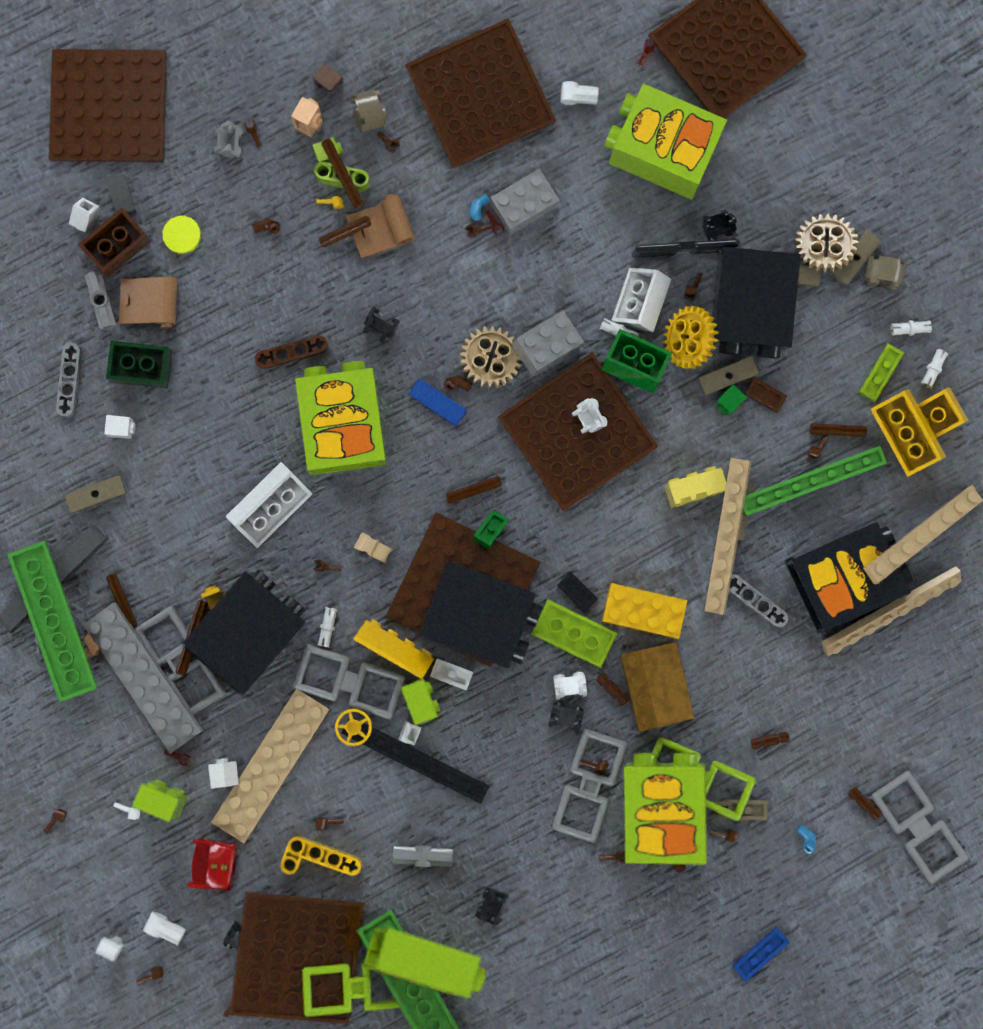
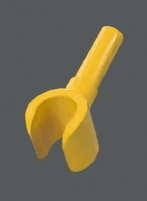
M334 196L331 199H316L317 204H333V209L344 207L343 200L339 196Z

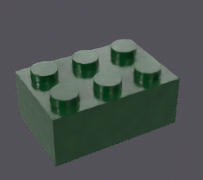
M110 341L106 379L110 383L168 389L172 350L168 346Z

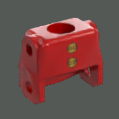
M194 838L192 843H195L196 847L192 860V881L187 883V887L231 890L234 880L237 844Z

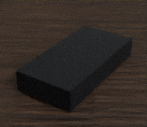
M572 572L557 584L583 613L598 600Z

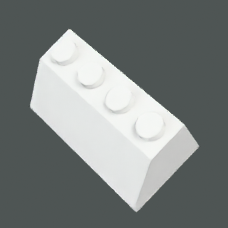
M280 462L225 517L258 548L312 493Z

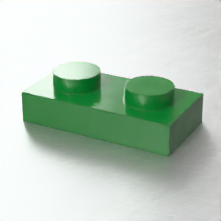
M492 510L473 535L472 540L489 549L506 527L509 519Z

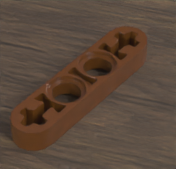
M319 335L262 350L255 355V363L261 369H268L320 355L327 351L328 343L323 336ZM320 340L321 343H324V345H322V349H318V347H313V352H310V349L307 345V343L309 342L311 346L316 345V341ZM298 345L306 347L304 354L298 355L295 352ZM280 350H285L288 355L286 359L280 360L277 358V353ZM273 352L276 362H273L272 359L266 360L265 365L259 362L261 356L264 355L266 358L271 357L270 353Z

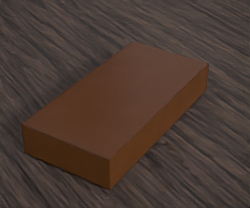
M755 377L744 395L776 413L779 412L787 398V395Z

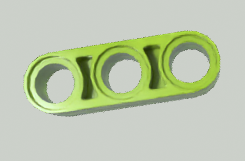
M320 162L315 166L314 172L319 183L344 188L331 163ZM345 166L357 191H366L370 186L368 174L363 170ZM322 170L328 171L326 176L319 175ZM358 178L366 179L363 184L356 183Z

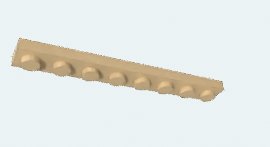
M730 459L705 605L706 612L725 615L751 461Z
M973 485L968 486L865 566L863 569L874 585L882 581L983 501Z
M955 566L912 590L910 594L889 603L822 641L824 652L827 656L837 654L842 648L855 644L866 635H871L881 626H886L897 617L906 615L913 608L924 605L926 601L940 596L945 590L956 587L961 582V571Z

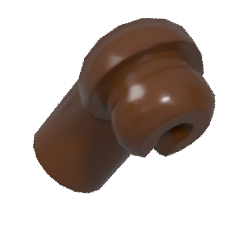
M459 375L449 377L444 381V388L446 390L461 387L469 392L473 386L471 382Z

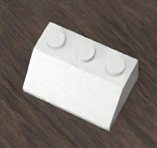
M629 268L612 321L638 331L654 332L671 278L659 270Z

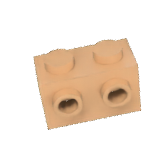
M302 97L291 118L295 129L312 137L315 130H319L323 123L322 115L315 100L311 98L307 100Z

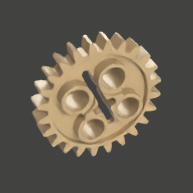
M819 214L818 220L811 217V223L806 220L805 227L800 226V232H797V239H795V245H797L796 252L801 254L803 264L809 262V268L816 266L817 272L820 268H823L824 273H826L827 268L834 272L836 266L841 270L842 263L847 266L849 260H853L854 254L857 252L858 241L856 240L858 235L854 234L855 228H849L850 222L844 224V218L837 220V215L830 218L829 214H827L826 218H823ZM825 229H829L828 257H824Z
M484 326L482 333L479 329H476V336L470 333V340H464L467 346L462 345L461 350L464 352L460 353L459 357L464 358V360L460 362V365H466L463 372L469 371L467 378L474 377V384L478 380L481 381L480 387L487 383L490 389L494 383L495 387L498 388L499 382L505 386L506 379L511 382L513 379L512 375L516 376L518 373L515 369H520L521 367L517 363L521 359L512 347L514 336L508 338V331L502 334L501 328L496 332L493 326L490 331ZM481 342H486V343H488L489 348H488V349H483V348L480 346V343H481ZM497 342V346L493 354V359L491 361L489 370L486 373L485 367L487 365L493 343ZM499 348H504V349H506L507 354H506V355H501V354L498 352V349H499ZM479 359L484 365L481 367L476 366L474 361ZM497 365L502 369V372L496 373L492 367Z

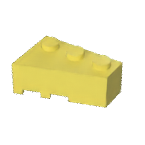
M716 466L704 469L705 472L700 474L693 472L687 474L682 479L677 477L668 480L664 488L671 509L725 492L726 480L722 467L716 469Z

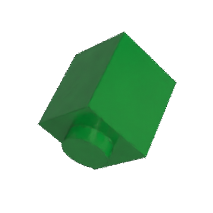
M733 384L715 402L717 405L716 409L722 415L726 414L729 417L747 397Z

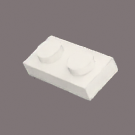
M436 659L430 677L467 690L473 672Z

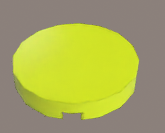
M187 216L171 218L165 224L162 231L165 245L177 254L194 251L201 240V231L198 224Z

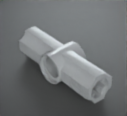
M89 272L84 276L101 331L113 329L117 324L102 272ZM105 297L103 304L98 305V298Z
M415 845V847L394 846L393 863L414 864L413 866L431 867V865L452 867L453 849L432 848V846Z

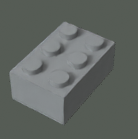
M538 169L490 197V204L509 235H512L559 206V199L541 170Z
M562 310L516 338L512 347L533 377L579 349L584 341Z

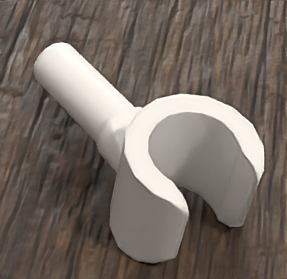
M117 802L114 803V807L128 812V819H139V809L126 807Z

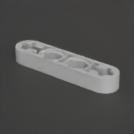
M75 343L66 344L62 350L56 411L64 418L73 416L76 410L82 351ZM72 347L77 351L72 355V360L76 361V363L66 362V360H71V355L67 352L71 351ZM68 366H74L75 373L71 376L65 374V369ZM66 385H72L73 391L69 395L63 393V388ZM62 397L72 399V401L67 400V406L70 407V410H67L66 413L61 410L66 405V401L62 400Z
M732 574L731 580L735 578L736 585L741 587L743 584L745 587L737 594L736 591L738 589L733 586L729 589V593L772 626L783 627L787 624L788 615L784 610L738 575ZM746 589L751 590L753 593V598L749 601L743 598V592ZM761 601H765L769 606L766 612H761L758 609V604ZM773 608L776 609L773 611L775 615H783L781 618L783 623H776V618L773 615H770L769 618L767 617Z

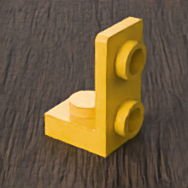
M211 586L204 589L205 593H202L201 597L207 600L211 611L225 595V590Z

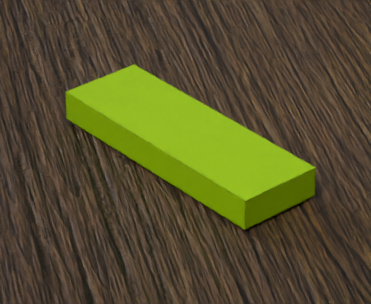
M887 343L858 393L876 402L904 352Z

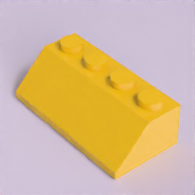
M374 619L371 622L366 620L353 640L423 679L434 661L431 657L433 653L424 648L421 651L414 648L416 645L414 642L407 638L405 641L397 638L398 633L391 629H388V631L381 628L382 624Z

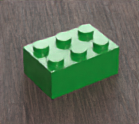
M619 329L601 370L650 393H654L672 352Z

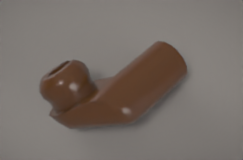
M269 218L252 224L255 233L266 230L276 234L280 231V224Z

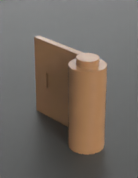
M389 194L384 197L385 200L382 201L381 205L345 216L348 224L364 216L369 217L371 220V226L352 234L361 259L415 240L398 195Z
M173 277L121 279L119 324L155 323L160 325L162 329H172V326L176 325L178 279Z

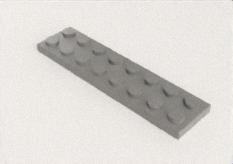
M116 602L109 605L83 625L87 632L91 633L95 643L100 646V651L170 754L203 731Z

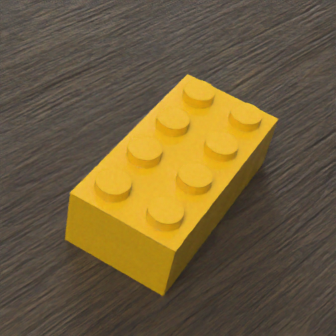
M910 389L904 390L871 408L875 419L907 477L946 457Z
M610 583L601 622L679 639L688 600Z

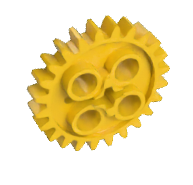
M685 306V310L679 309V314L673 313L674 320L669 319L671 325L665 326L668 333L663 334L667 337V340L663 341L664 344H667L665 350L672 352L670 357L672 358L671 363H675L676 366L685 369H695L696 366L701 367L702 362H708L706 356H712L710 350L716 349L713 342H718V339L714 338V335L718 334V331H714L717 324L712 323L714 317L709 316L710 312L696 306Z

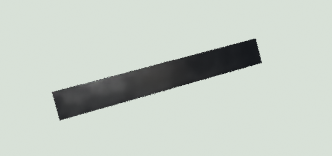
M363 723L361 731L367 735L369 725ZM372 727L370 737L363 743V745L480 804L490 787ZM346 729L342 730L341 734L348 737L349 734ZM357 734L353 735L351 739L360 742L364 738Z

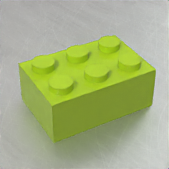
M425 679L401 687L415 725L439 716L438 712L441 710L437 700L433 701L431 694L434 691L429 681L426 682Z
M156 779L155 781L152 780L141 784L132 807L171 822L180 817L188 795L184 794V790L177 787L168 788L166 787L167 783Z

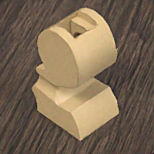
M363 532L354 546V549L360 552L365 551L367 555L383 563L387 562L390 552L393 551V549L376 539H372Z

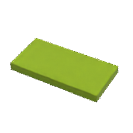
M547 599L536 627L531 632V635L599 668L602 667L618 634Z

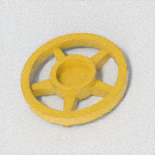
M349 709L341 713L337 718L335 732L339 740L344 744L357 746L363 744L370 737L372 723L365 712L359 709ZM352 712L365 716V719L361 721L354 720ZM349 713L350 720L346 725H339L341 718ZM366 721L369 724L367 735L361 731V725ZM338 728L346 729L349 734L347 741L341 737ZM359 734L364 738L360 742L350 743L353 735Z

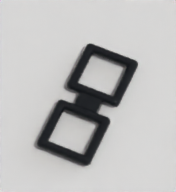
M738 239L637 245L632 252V256L634 258L674 256L678 252H689L690 254L718 253L722 247L737 248L740 245V241Z

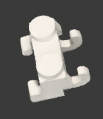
M588 398L576 405L578 409L572 412L573 417L578 415L584 427L580 430L582 434L588 431L594 433L607 426V419L601 415L598 409L599 403L596 399Z
M576 672L572 677H565L563 674L553 677L556 700H560V698L566 695L579 694L583 695V697L587 696L586 679L583 672Z

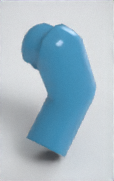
M486 194L471 203L469 214L474 221H479L482 218L481 208L490 202Z
M801 824L796 829V832L803 837L804 851L807 854H812L816 850V836Z

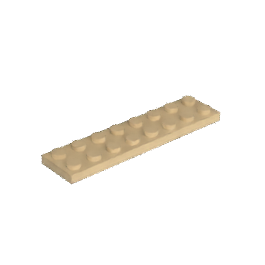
M296 689L238 779L239 785H234L211 823L242 843H245L330 709Z

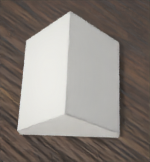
M405 721L398 740L415 746L422 727Z

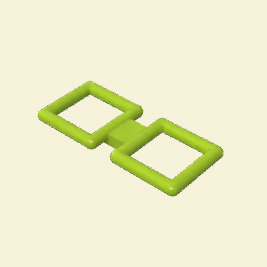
M664 737L657 739L652 753H657V759L663 746L679 753H697V763L701 759L700 753ZM713 761L709 771H706V796L717 770L746 782V786L735 812L707 799L706 807L734 821H739L756 783V779L721 762Z
M348 964L305 967L302 970L304 1014L307 1017L350 1013L352 1011V999L363 998L366 1011L400 1008L396 1000L371 1001L370 970L363 968V964L362 976L350 977V966ZM342 972L344 1005L312 1008L311 975Z

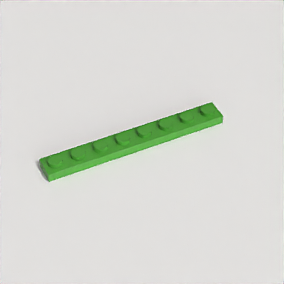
M881 445L746 495L743 508L744 516L887 464Z

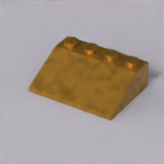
M677 642L620 655L638 732L694 719Z

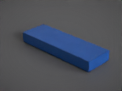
M420 378L409 392V396L454 426L458 425L467 412L465 408Z
M774 927L738 959L732 967L746 982L790 942L777 927Z

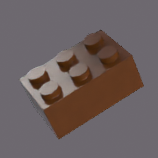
M121 208L78 245L108 278L151 241L128 213Z

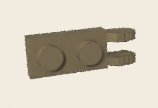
M739 800L712 802L720 806H727V809L735 812ZM748 800L740 820H768L767 800ZM712 813V818H727V820H732L719 813Z

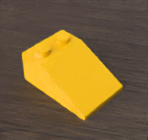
M950 387L918 404L936 438L969 421Z

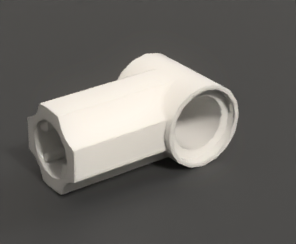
M565 81L562 83L560 102L564 105H576L577 103L597 105L599 87L582 86L576 82Z
M152 911L143 931L153 937H161L178 946L186 929L168 921V918L164 915Z
M117 936L112 939L103 937L96 950V954L115 962L124 947L122 939Z

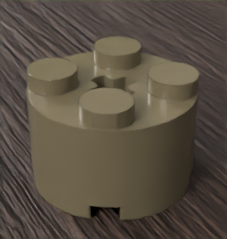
M378 89L351 95V104L355 103L356 106L353 110L359 130L361 129V133L382 128L386 125L385 119L387 114L385 108H381L379 102L381 101V96Z
M868 256L864 277L866 285L877 287V285L883 284L886 289L896 290V288L903 285L907 262L904 261L900 264V259L879 256V259H873L874 256Z

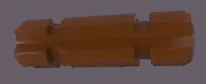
M605 673L600 674L596 682L600 686L603 685L604 689L614 699L617 698L619 704L625 705L630 697L626 693L623 694V690L612 680L609 681V677Z
M781 732L778 735L763 736L761 739L754 738L751 739L752 749H759L761 746L768 747L777 745L779 742L786 743L789 742V735L787 732Z
M854 787L849 791L848 795L853 800H856L855 802L866 813H869L873 820H877L882 815V812L875 808V805L863 794L861 795L857 788Z

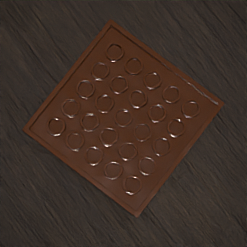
M694 0L648 35L649 39L708 112L722 118L729 116L807 57V54L763 0Z
M509 18L405 64L453 169L556 123V119Z
M52 49L49 160L53 162H164L166 50Z
M593 352L498 416L504 428L563 512L658 447L608 373L601 370L602 365ZM588 398L596 399L599 403L598 409L601 415L607 419V426L594 433L588 431L582 434L580 430L584 427L578 415L573 417L572 412L578 409L576 405Z
M436 512L385 617L420 633L446 561L526 590L530 586L540 561L496 540L489 549H486L472 540L473 535L476 533L475 530ZM455 650V651H457V652H459V653H461V654H464V655H466V656H468V657H470V658H472V659H474V660H476V661H478V662H480V663H482V664H484V665H487V666H489V667L492 666V663H491V662H488V661L482 660V659H480V658L474 657V656H472V655L466 654V653H464V652Z
M245 891L229 1015L349 1024L350 1013L305 1016L302 970L305 967L348 964L350 966V977H355L360 940L356 930L361 928L364 903ZM342 972L311 975L312 1008L344 1005Z

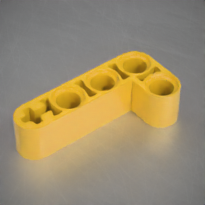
M295 836L288 842L281 861V870L289 875L299 869L302 859L351 876L358 874L362 868V861L359 857L302 836ZM298 840L302 843L300 851L293 849V841ZM313 847L320 849V857L316 858L311 855ZM331 854L339 856L340 861L338 864L330 862L329 856ZM344 857H346L347 859L345 862L351 863L352 861H355V865L358 866V868L350 870V865L344 864L343 867L340 866L344 861ZM291 859L295 862L293 870H289L286 867V860Z

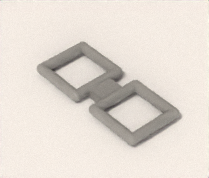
M170 606L136 627L135 631L160 667L166 663L170 665L174 673L167 676V678L194 715L223 697L226 691L215 673L196 658L190 661L187 673L201 665L216 692L191 708L186 703L174 683L175 680L182 677V675L176 674V668L183 649L182 645L159 658L143 633L170 616L185 640L188 629L174 607Z
M310 644L306 645L293 683L294 689L330 701H336L340 690L352 693L349 700L350 707L386 719L393 718L402 692L401 687H403L406 679L405 675L366 662L361 664L358 674L347 671L350 662L349 657ZM311 653L341 663L332 692L302 683ZM367 671L397 681L387 710L358 701Z
M589 729L583 730L570 769L572 774L581 776L582 779L579 788L570 785L565 786L552 825L553 830L591 843L597 842L609 805V799L598 795L601 783L608 786L615 785L627 748L625 741ZM589 738L618 747L609 777L579 768V763ZM571 794L600 804L591 834L561 824Z
M905 771L872 794L873 801L894 832L900 834L908 828L914 837L906 843L905 848L929 883H935L967 861L968 856L945 822L940 820L931 826L925 818L926 815L934 810V806L910 771ZM907 781L924 807L898 824L882 800V797ZM941 830L958 857L932 874L915 847Z

